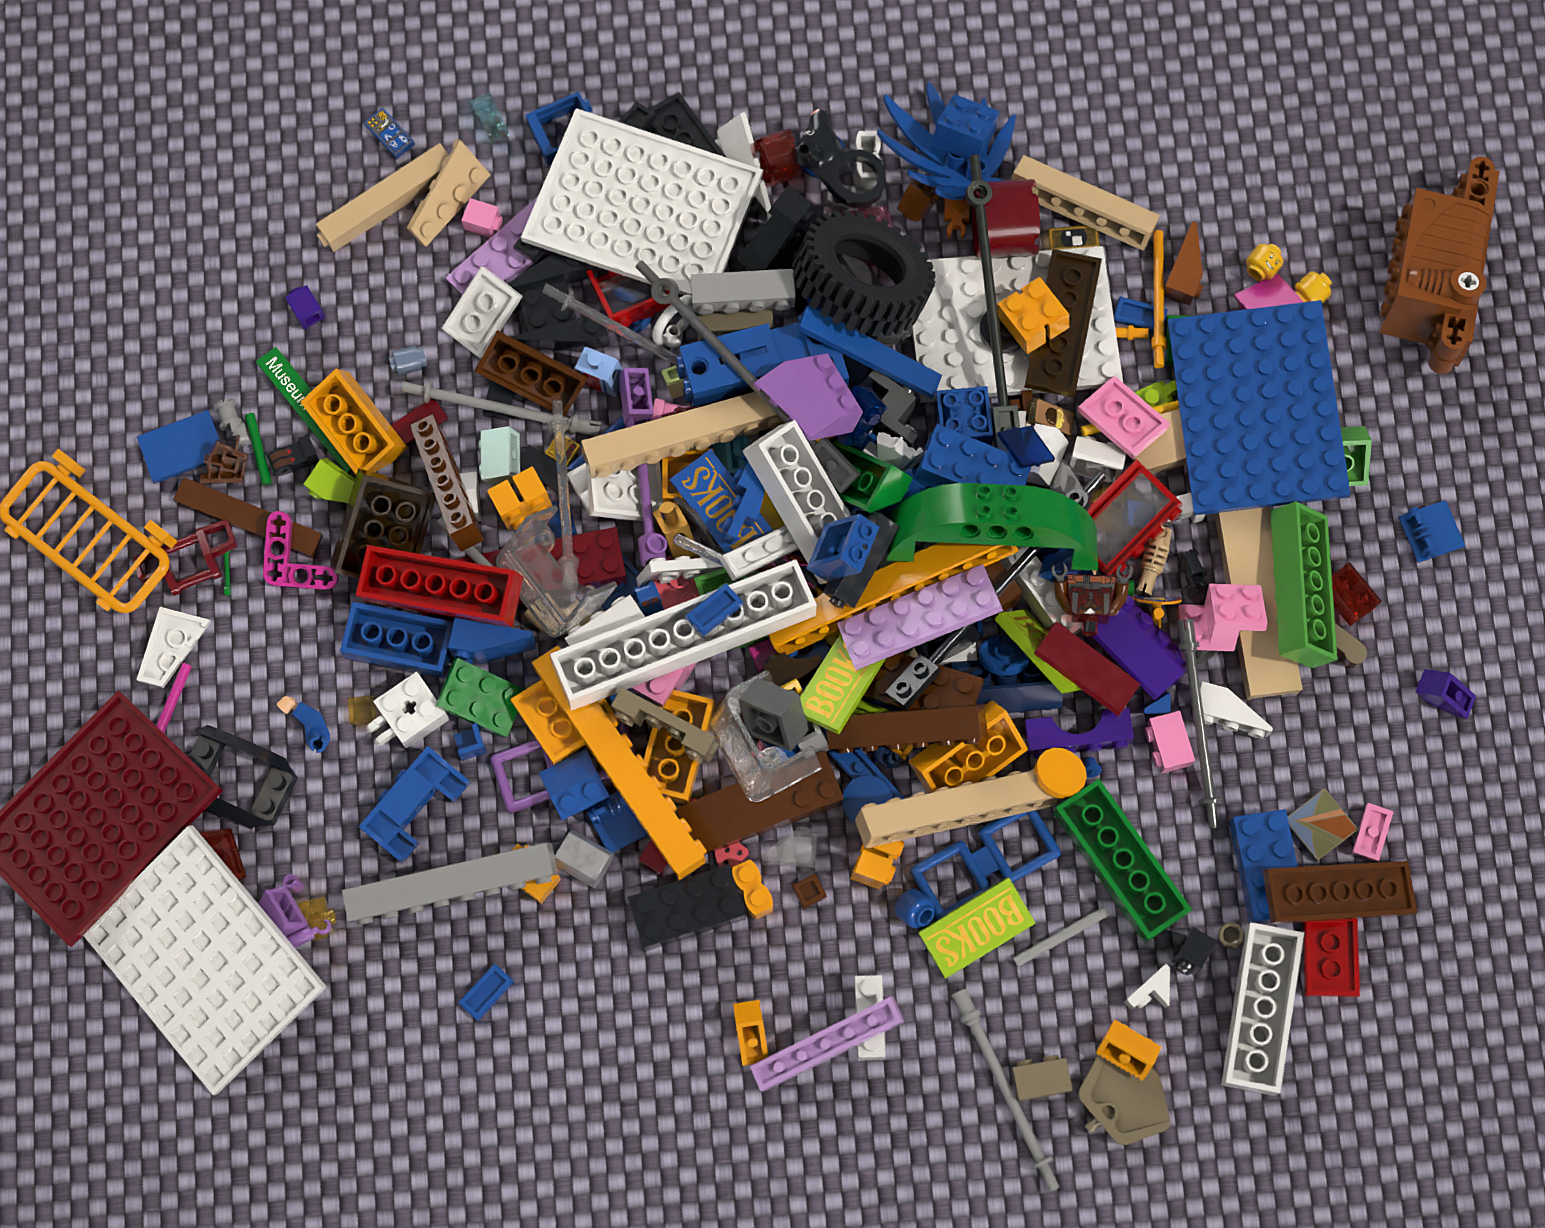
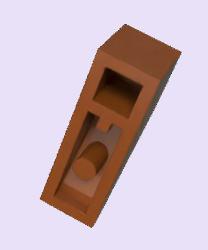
M1194 221L1190 225L1164 289V296L1187 305H1191L1193 298L1199 299L1204 287L1203 284H1200L1203 272L1197 222Z

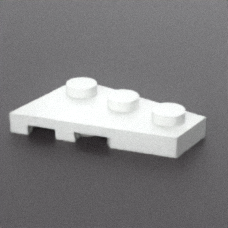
M160 607L137 681L164 688L211 621Z

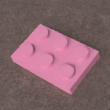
M1113 376L1078 406V412L1132 459L1169 429L1170 425L1164 417L1116 376Z

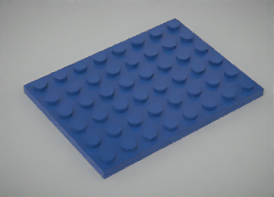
M1321 300L1168 319L1194 516L1281 506L1295 501L1307 503L1350 497Z

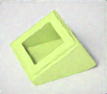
M676 365L662 370L661 372L671 397L677 398L684 395V379H679Z

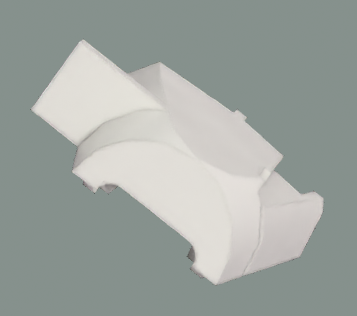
M879 432L877 445L869 442L863 452L905 472L923 450L921 447L917 450L908 447L907 443L903 441V437H890L889 434Z

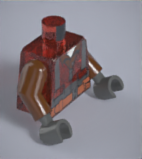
M1064 562L1063 571L1057 573L1054 571L1053 563L1051 571L1056 577L1054 579V589L1058 604L1065 614L1071 615L1072 622L1082 623V635L1096 636L1098 634V623H1109L1110 617L1117 615L1127 601L1129 582L1127 580L1132 576L1133 567L1130 566L1128 575L1121 573L1120 568L1122 564L1117 568V576L1067 574V566Z

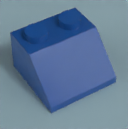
M586 749L539 773L562 821L610 796Z

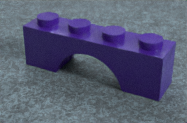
M1124 708L1119 716L1110 710L1103 711L1098 725L1084 734H1071L1063 731L1056 725L1052 717L1027 719L1023 724L1026 747L1028 748L1027 756L1034 755V758L1037 759L1046 750L1052 748H1064L1074 754L1076 750L1086 749V752H1098L1102 750V747L1112 746V749H1124L1134 739L1129 708Z

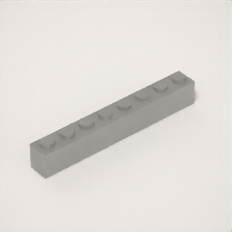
M543 843L344 889L342 894L348 922L357 921L359 926L373 923V917L381 915L383 920L398 917V912L408 910V914L424 911L423 906L433 904L434 908L450 905L449 900L459 898V902L475 899L474 894L484 892L485 896H491L501 893L500 888L510 886V890L525 888V882L535 880L536 885L551 882V876L559 874L552 843Z

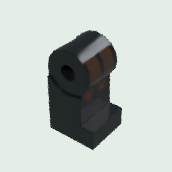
M308 434L299 437V441L275 449L267 455L275 476L294 473L320 461Z

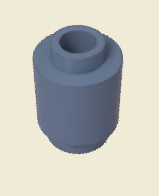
M416 346L395 350L392 351L393 356L388 357L392 372L397 371L398 376L420 371L422 367L427 366L423 347L416 348Z

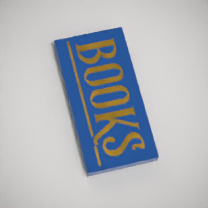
M710 449L673 476L670 482L723 552L727 554L773 532V530L759 512L756 521L751 527L745 524L742 525L736 540L731 545L722 541L725 532L721 531L727 517L732 518L735 510L731 507L738 494L732 492L736 484L732 482L733 477L712 449Z

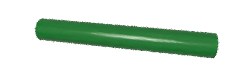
M248 413L245 415L261 483L262 486H269L272 484L255 413Z

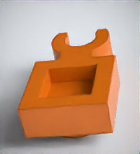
M945 198L944 222H950L946 231L947 238H951L953 229L960 231L961 239L965 237L966 228L962 222L969 223L970 204L966 199L950 200Z

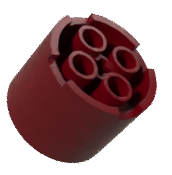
M1035 179L987 182L992 189V197L985 204L991 258L1038 255L1039 244L1035 245V239H1038L1040 234L1039 198L1032 191V187H1036ZM974 191V196L976 198H981L980 193ZM971 205L974 251L976 258H981L975 207Z

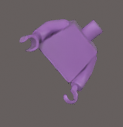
M288 874L283 880V886L280 887L278 885L273 890L264 891L262 898L259 900V906L293 947L296 948L314 939V935L317 933L320 935L327 934L331 930V923L329 920H323V922L328 924L324 930H319L317 926L312 929L308 926V922L289 890L295 894L301 892L304 884L295 875Z

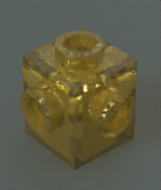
M325 897L298 903L299 909L311 929L316 926L319 930L326 929L328 924L323 922L325 919L331 923V930L327 934L320 935L317 933L314 935L315 938L313 940L325 939L329 933L334 932L332 924L337 923L334 908L329 909Z

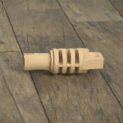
M1162 526L1164 531L1154 541L1150 538L1140 564L1142 574L1135 590L1140 595H1142L1146 587L1144 596L1151 597L1156 578L1163 572L1170 550L1169 545L1172 532L1170 528Z

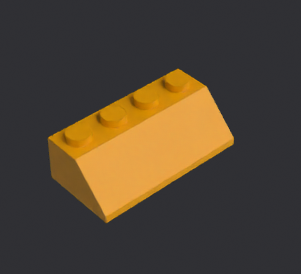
M335 369L301 401V404L356 475L358 468L376 472L390 465L408 448L350 372Z

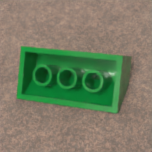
M837 440L834 441V447L861 473L843 493H840L835 488L841 500L869 513L902 500L904 494L909 489L913 477L885 461Z

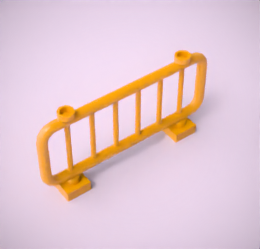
M57 449L52 455L59 462L57 466L48 461L34 463L1 501L0 519L7 525L4 531L15 539L21 536L98 597L96 603L107 612L110 608L119 613L133 612L142 604L169 569L170 560L168 554L161 546L164 543L172 549L178 541L152 520H149L144 526L151 535L149 537L145 536L69 477L72 472L80 478L86 470L60 449ZM46 471L54 478L17 521L9 514L10 506L39 472ZM59 481L72 492L37 535H35L22 524L56 482ZM77 495L89 504L90 507L58 546L53 549L40 538ZM95 509L107 518L108 521L72 564L60 555L59 551ZM114 524L127 535L93 577L90 578L79 570L77 566L108 528ZM130 538L143 546L145 550L109 593L95 581ZM149 552L159 559L157 569L128 603L120 602L114 595Z

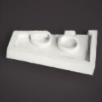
M706 554L696 559H690V556H681L666 561L665 558H655L637 576V587L645 585L648 581L658 579L661 584L670 583L671 580H675L682 575L684 579H694L695 577L724 568L719 560L721 557H715L714 554Z

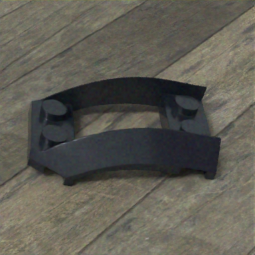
M210 725L195 731L199 734V737L189 758L209 777L225 746L272 766L250 812L219 798H216L206 809L251 830L259 826L268 827L275 825L298 779L286 758Z

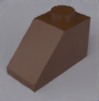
M915 180L909 184L897 210L902 212L905 218L918 222L929 213L941 196L934 193L935 187Z

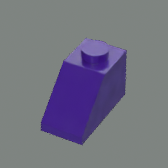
M1424 669L1415 691L1428 704L1464 719H1468L1476 695L1451 673Z

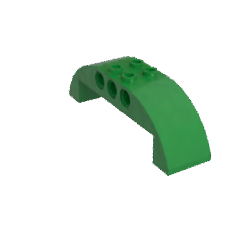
M946 484L914 494L896 507L888 517L900 528L887 549V561L914 562L915 541L1070 548L1071 569L1098 571L1097 527L1094 520L1076 501L1052 490L1024 485Z

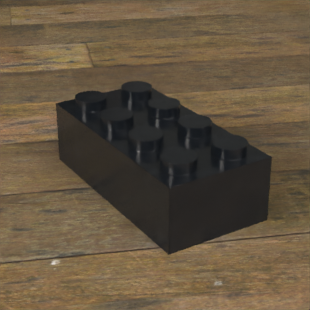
M729 864L627 897L645 952L746 920Z

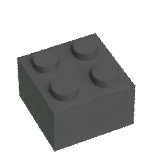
M756 677L738 698L748 734L791 752L809 730L800 696L793 690H786L771 681H764Z

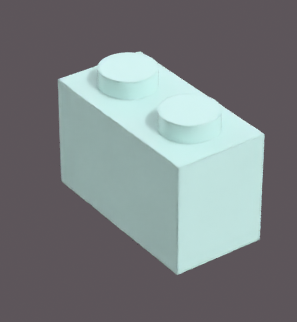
M509 426L481 431V440L479 441L481 453L479 474L481 480L491 486H496L505 480H508L510 484L515 483L512 477L520 473V434Z

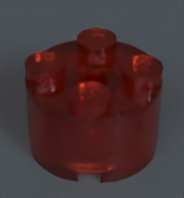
M789 128L754 140V151H759L760 169L763 170L762 176L767 184L771 183V187L802 175L801 165L794 160L793 154L796 147L794 145L793 133Z

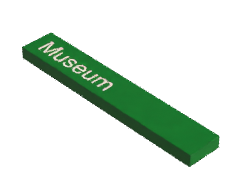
M274 347L256 361L257 365L342 469L348 474L352 473L353 470L301 404V401L312 390L277 347Z

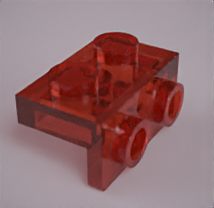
M1350 562L1332 575L1334 608L1349 626L1370 614L1381 604V599Z

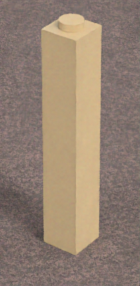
M439 143L316 223L319 231L316 236L324 247L328 245L335 252L430 190L429 186L433 179L436 180L442 169L441 165L444 159L449 157V154Z

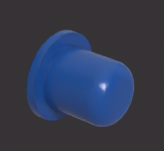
M1088 757L1084 760L1087 777L1093 778L1102 772L1101 766L1097 764L1094 757Z

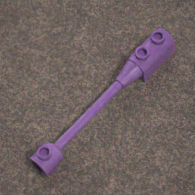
M623 368L619 375L624 424L628 428L649 422L654 412L648 368ZM647 463L637 466L645 534L638 538L640 562L644 567L652 559H666L665 550L667 548V541L663 535L655 533Z

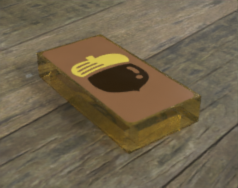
M1039 398L1031 399L1029 424L1055 427L1061 431L1065 438L1072 437L1074 412Z

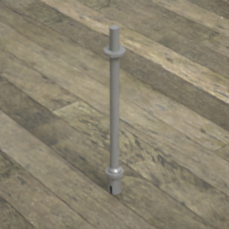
M428 381L426 386L403 382L401 386L402 392L424 396V403H428L430 398L566 427L570 434H576L577 432L599 436L601 421L580 418L578 414L568 418L433 388L432 381Z
M967 989L953 994L951 997L954 999L962 1016L960 1020L962 1024L965 1023L967 1026H970L1036 1162L1031 1166V1169L1039 1168L1050 1192L1058 1189L1059 1185L1048 1164L1054 1159L1053 1157L1045 1158L979 1023L980 1011L976 1010Z

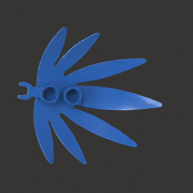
M928 82L926 87L927 99L936 126L946 106L933 84ZM884 94L883 102L893 121L908 141L925 157L896 142L880 129H877V136L899 157L916 168L935 175L920 174L907 169V174L923 184L935 187L934 193L950 200L966 199L965 190L972 182L970 161L932 146L933 135L888 95ZM982 98L980 104L987 106L986 98ZM1013 114L997 135L989 155L987 156V145L980 158L982 180L986 182L1002 181L999 178H992V176L1002 164L1008 151L1016 114Z

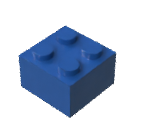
M954 94L936 123L932 146L968 160L971 155H979V158H981L995 133L1000 111Z

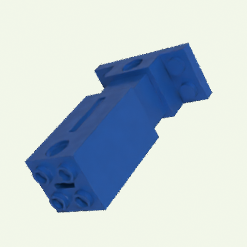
M811 298L807 299V304H808V305L810 304V302H811V300H812ZM820 307L815 308L820 312L822 310ZM798 315L797 323L771 330L769 323L717 336L757 379H760L784 361L828 353L848 386L849 375L842 353L798 331L797 327L802 315ZM706 340L679 346V356H676V369L679 379H684L683 393L686 403L691 402L693 408L694 406L697 407V405L700 406L701 404L737 395L740 396V394L743 395V393L746 394L754 391Z

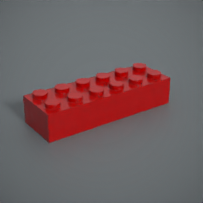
M367 545L356 596L366 602L513 627L524 577L515 570Z

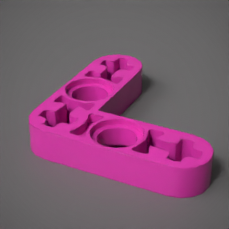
M283 511L271 513L267 519L263 566L265 581L275 586L324 590L336 587L339 582V574L334 573L331 567L290 563L292 518ZM279 515H281L282 520L286 521V525L280 528V534L286 533L285 538L272 537V532L278 534V526L274 525V520L279 519ZM275 541H281L284 544V552L279 556L274 555L271 551V546ZM270 558L275 560L284 559L283 564L278 563L277 569L279 572H282V577H277V581H274V577L270 576V571L275 570V563H270ZM300 568L305 569L308 573V579L304 583H298L294 576L295 572ZM313 569H316L315 575H325L326 571H329V575L333 576V581H328V585H325L324 580H314L315 585H312L314 579Z

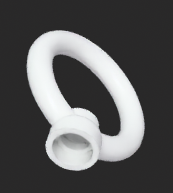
M692 295L680 297L682 302L686 306L688 305V308L693 312ZM669 305L657 320L653 328L652 338L658 345L676 348L682 344L683 331L689 326V323L682 317L676 325H669L664 331L668 322L678 312L672 305Z

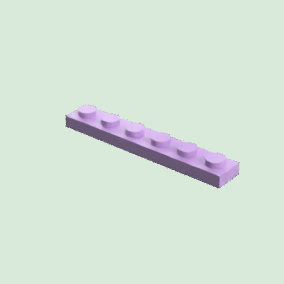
M890 996L750 1066L760 1091H766L904 1023V1019L894 997Z

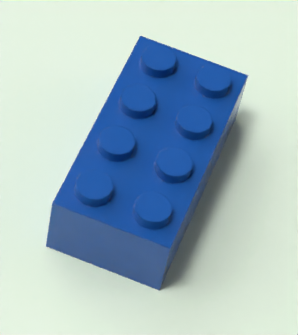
M936 424L929 435L914 480L930 487L955 483L1025 486L1033 463Z
M352 602L340 652L345 659L445 679L451 658L448 645L454 622Z
M1286 809L1233 817L1229 822L1249 923H1271L1263 870L1298 867Z

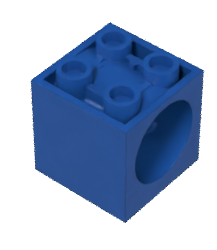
M988 387L936 391L934 403L936 424L991 446L993 428Z

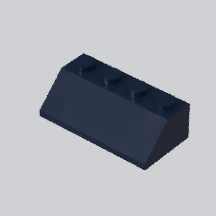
M979 659L951 662L952 669L983 678L984 683L976 704L986 705L992 700L1004 708L1007 713H1024L1027 711L1062 708V693L1031 660L1024 671L1012 676H1000L990 673L982 667Z

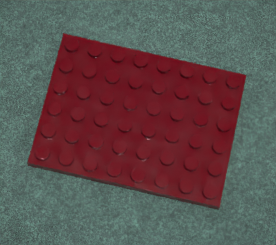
M118 690L0 810V876L67 945L73 947L124 894L129 885L187 826H190L223 790Z

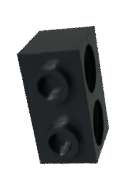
M1193 927L1185 935L1171 963L1176 965L1175 969L1186 976H1189V974L1195 975L1204 966L1217 940Z

